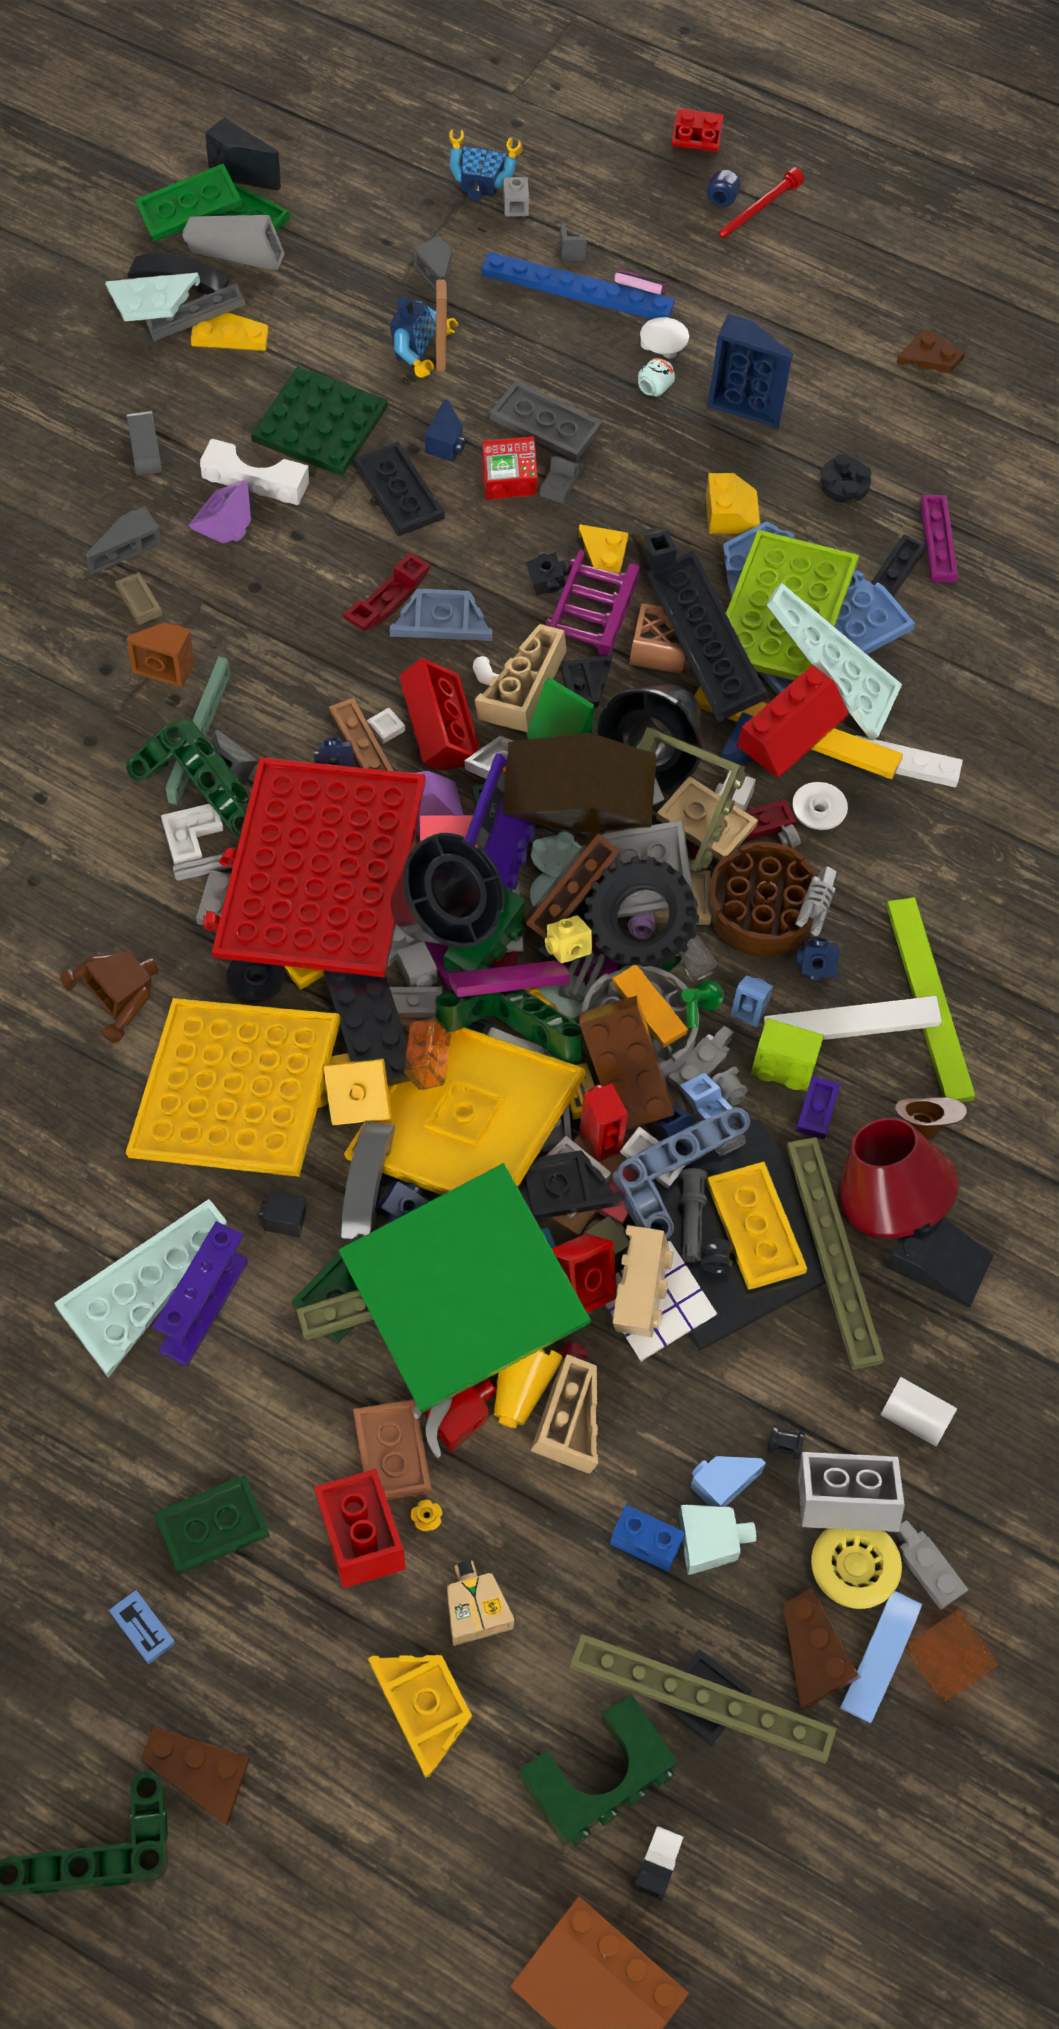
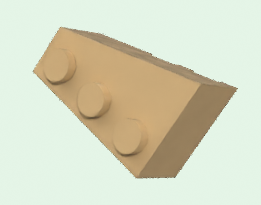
M627 1225L626 1235H629L630 1242L627 1255L623 1254L621 1264L625 1266L621 1284H618L613 1325L616 1332L653 1338L654 1328L659 1329L661 1324L662 1310H658L660 1298L665 1299L667 1294L668 1281L664 1280L666 1269L671 1270L674 1252L670 1251L664 1231Z

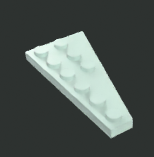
M210 1199L54 1303L56 1309L108 1378L167 1304L215 1221L228 1226L227 1221Z

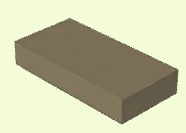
M140 572L115 581L118 592L138 625L162 616V609Z

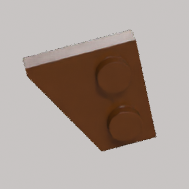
M924 329L898 355L897 363L900 365H904L905 361L920 363L919 368L951 373L964 359L965 352Z

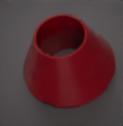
M882 1118L866 1124L855 1134L839 1183L838 1202L847 1221L863 1233L883 1238L909 1236L914 1234L913 1230L927 1224L933 1226L950 1211L958 1195V1175L951 1160L909 1122L898 1118Z

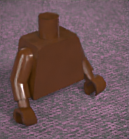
M128 951L92 956L77 966V970L63 971L60 976V980L67 991L73 989L78 980L83 978L85 985L116 1020L114 1024H109L102 1030V1033L106 1035L105 1037L113 1043H118L123 1038L125 1032L122 1029L124 1026L129 1025L137 1012L150 998L152 981L150 976L158 973L157 964L152 958L139 963Z

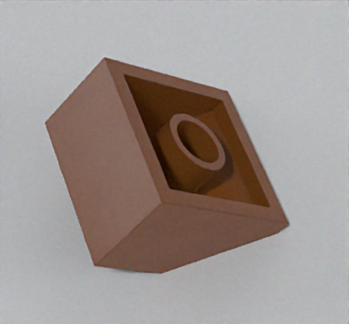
M164 622L131 634L127 638L132 673L183 687L195 663L189 629Z

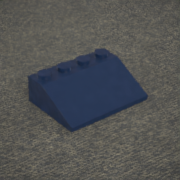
M728 313L717 338L708 407L779 428L793 353L755 322Z

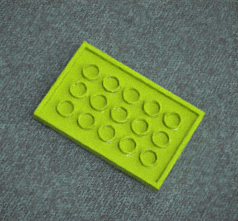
M757 530L726 612L755 671L795 681L812 666V663L767 606L775 588L781 583L784 584L835 627L858 564L859 555Z

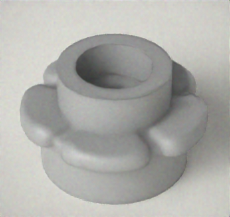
M793 824L786 827L784 825L781 826L782 832L778 833V837L782 845L795 849L794 847L801 844Z

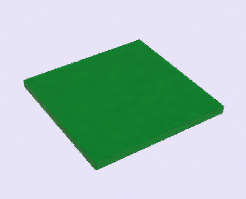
M504 1163L338 1250L421 1413L591 1323L586 1310Z

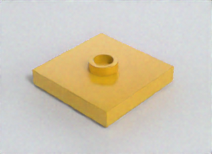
M384 1059L329 1064L323 1067L332 1125L390 1120L392 1118Z

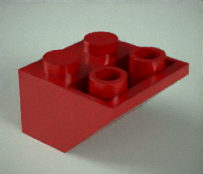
M677 109L672 147L718 153L724 115L689 109Z

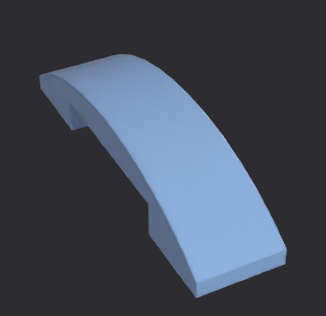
M894 1591L887 1599L879 1622L857 1670L861 1678L850 1684L840 1707L841 1709L868 1723L872 1722L910 1637L922 1606L921 1603L897 1591Z

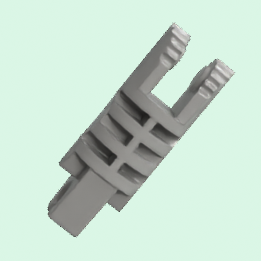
M828 866L820 871L817 877L814 876L812 878L796 921V925L802 927L809 917L814 918L810 933L815 936L820 934L835 892V888L832 886L836 871Z

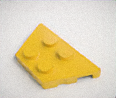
M426 1655L417 1658L414 1656H399V1658L371 1656L368 1658V1662L425 1778L433 1773L470 1722L472 1715L442 1655Z

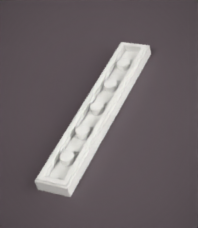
M937 996L764 1016V1024L766 1019L770 1018L824 1034L823 1040L941 1026L942 1023Z

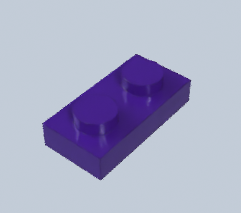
M815 1076L811 1077L797 1125V1132L825 1139L840 1087L839 1083Z

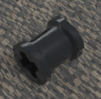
M773 1425L767 1452L773 1453L778 1451L793 1455L794 1459L799 1460L805 1432L799 1431V1433L781 1430L778 1425Z

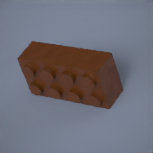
M637 995L581 1012L579 1024L600 1085L606 1086L612 1083L628 1112L625 1130L673 1116V1101Z

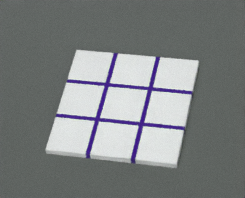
M671 1241L668 1242L670 1251L674 1252L671 1270L666 1269L664 1280L668 1281V1288L665 1299L660 1298L658 1310H662V1319L659 1329L654 1328L653 1338L623 1333L640 1361H643L717 1315ZM624 1269L616 1273L617 1290L618 1284H621ZM616 1299L605 1304L612 1317H614Z

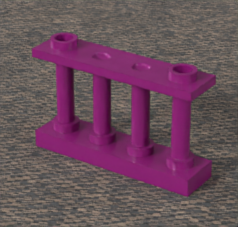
M579 550L576 559L570 560L568 580L553 618H548L545 626L564 630L565 637L595 645V648L599 649L598 656L610 655L637 586L640 566L630 563L626 573L622 572L621 575L583 565L584 551ZM583 575L616 584L620 590L619 593L609 594L577 585L579 576ZM573 594L609 604L610 608L613 609L611 613L607 612L605 615L569 605ZM564 615H569L601 624L605 630L597 635L561 625Z

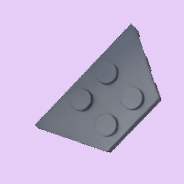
M416 589L411 596V601L401 610L395 624L392 623L390 626V637L492 641L493 635L492 629L488 628L484 621L483 613L475 605V599L471 592L462 590Z

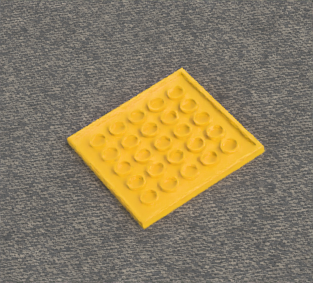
M173 998L126 1149V1155L128 1158L299 1177L325 1082L323 1067L330 1063L341 1022L340 1015L337 1013Z

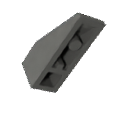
M145 506L122 515L85 554L88 571L91 575L162 545L159 526Z

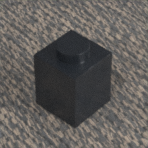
M270 1191L268 1200L262 1201L259 1211V1219H263L264 1231L300 1238L307 1213L306 1198Z

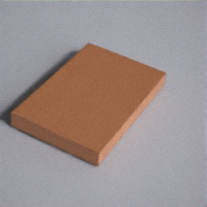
M414 1399L353 1409L363 1472L373 1469L377 1470L387 1500L431 1493L419 1418L416 1419L413 1413L416 1406Z

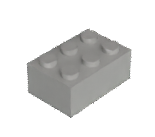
M802 1452L798 1475L802 1527L900 1531L905 1505L898 1457Z

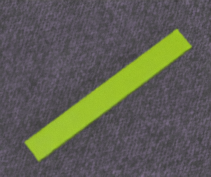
M914 897L888 901L886 905L913 998L937 996L942 1019L941 1026L923 1028V1032L943 1098L958 1100L961 1103L974 1101L975 1093L916 899Z

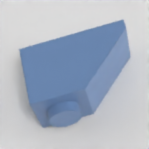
M746 975L737 987L730 1017L758 1027L770 1001L773 986L763 979L752 978Z

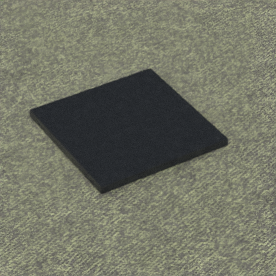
M759 1119L750 1123L749 1128L737 1139L727 1143L724 1147L720 1146L706 1153L700 1159L687 1164L683 1170L689 1168L701 1169L707 1172L708 1178L765 1162L806 1264L807 1271L802 1275L748 1290L734 1252L729 1258L732 1261V1270L722 1274L703 1270L701 1267L702 1260L697 1262L683 1261L717 1313L713 1318L688 1332L700 1351L826 1283L793 1169ZM679 1174L668 1189L656 1179L652 1181L674 1225L673 1233L667 1239V1242L671 1241L682 1259L684 1211L679 1197L683 1194V1180H681ZM707 1179L704 1181V1195L707 1197V1203L702 1207V1259L705 1257L703 1252L704 1241L708 1239L729 1241L706 1183ZM629 1215L622 1224L625 1230L627 1225L636 1226ZM651 1224V1229L663 1231L660 1224Z

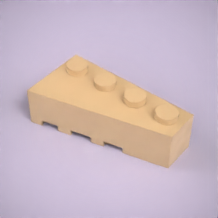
M541 624L536 627L519 647L518 654L513 659L510 658L505 663V669L498 677L494 676L488 683V689L475 698L478 720L523 732L528 731L545 680L548 677L554 679L567 652L564 630Z

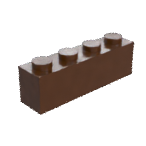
M594 831L524 918L525 923L544 939L547 938V925L566 919L591 889L593 882L599 879L602 875L601 872L608 868L620 853V850L598 832Z

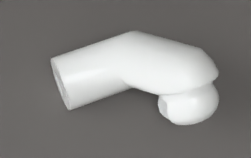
M481 656L474 660L473 670L477 680L482 684L488 685L493 677H498L499 674L493 673L489 659Z

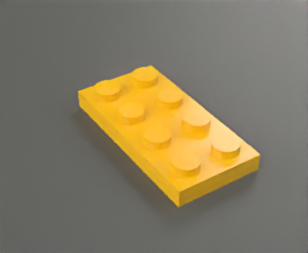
M765 1162L707 1178L706 1183L729 1242L733 1244V1252L748 1290L806 1273V1264Z

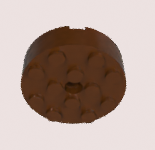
M755 842L742 845L737 851L728 856L725 855L713 871L708 891V907L711 914L710 923L723 941L743 953L761 957H772L792 952L803 945L804 939L808 940L812 935L810 928L814 918L809 917L802 927L796 925V921L811 880L814 876L817 877L819 873L816 869L813 870L805 861V856L790 847L771 842Z

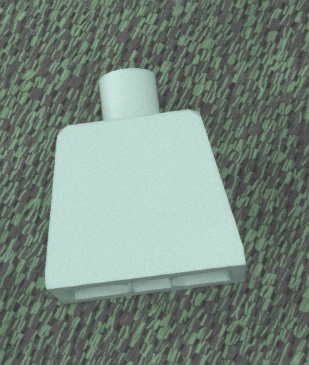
M681 1505L678 1518L680 1530L685 1532L682 1543L688 1575L735 1562L741 1553V1543L756 1542L754 1522L736 1524L734 1510L731 1507Z

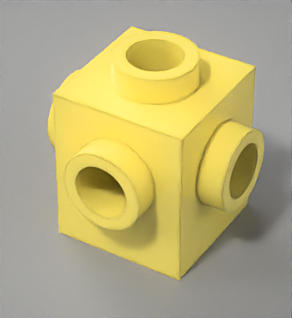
M578 915L547 925V938H545L546 949L560 963L592 954L591 929Z

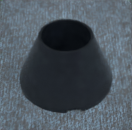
M664 684L623 691L607 703L599 717L597 729L599 736L639 748L647 727L667 734L654 724L651 719L653 717L661 721L670 730L672 735L669 736L703 749L700 706L689 691L677 685ZM660 742L655 753L657 754L655 778L660 790H669L682 785L689 776L691 777L695 773L701 758Z
M454 833L434 834L415 845L406 859L391 896L393 918L405 934L422 941L456 948H468L486 941L495 933L499 927L500 914L504 911L505 894L496 866L481 847L475 848L464 840L465 837ZM432 891H433V892L435 893V895L437 896V898H438V900H439V902H440L441 908H440V906L437 904V902H436V900H435V898H434V896H433Z

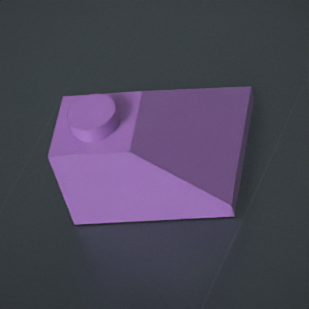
M243 480L215 490L188 526L192 530L221 543L233 540L235 542L239 541L246 534L247 531L245 529L251 522L249 492L246 481Z
M430 771L416 773L425 774L426 777L415 832L416 839L420 838V816L464 815L455 781Z

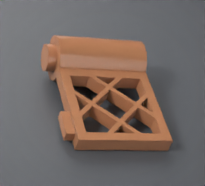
M641 603L629 666L682 674L683 669L688 670L689 661L681 644L672 643L668 640L676 634L663 607ZM645 614L656 615L659 619L650 622L645 617ZM665 624L670 630L662 634L657 627ZM648 631L655 636L652 639L640 637Z

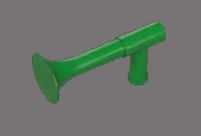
M708 980L699 984L697 989H684L682 991L681 997L686 1002V1028H699L697 1004L704 1010H714L722 1004L724 992L720 984Z

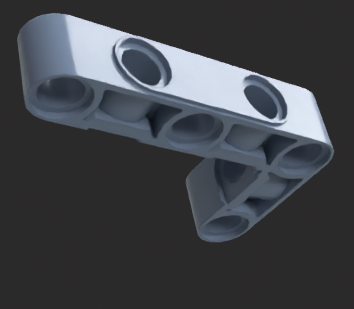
M735 1107L717 1116L707 1118L644 1149L622 1162L613 1173L614 1185L624 1202L629 1216L637 1227L651 1229L652 1223H658L662 1226L666 1239L672 1235L674 1230L673 1222L652 1180L696 1161L715 1148L724 1147L727 1143L737 1139L750 1126V1117L745 1110ZM728 1118H734L738 1121L739 1130L730 1128ZM676 1143H682L686 1146L688 1150L687 1156L678 1154L675 1148ZM623 1169H630L634 1172V1182L625 1180L622 1174Z

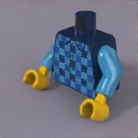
M453 129L450 131V142L453 144V149H450V170L455 180L461 182V190L467 192L468 197L474 201L480 200L482 195L494 196L497 189L503 187L504 177H513L517 163L515 157L522 152L520 140L518 146L512 149L513 140L512 138L508 139L506 145L509 150V156L507 157V153L468 146H463L460 149V145L464 141L463 131L461 130V137L459 139L452 137Z
M401 297L397 301L398 310L390 322L396 358L405 360L410 366L413 364L416 375L423 378L430 375V371L434 370V364L430 360L421 362L420 359L436 333V311L421 301L413 302L409 297ZM454 318L447 319V335L455 333L451 328L458 326V322Z

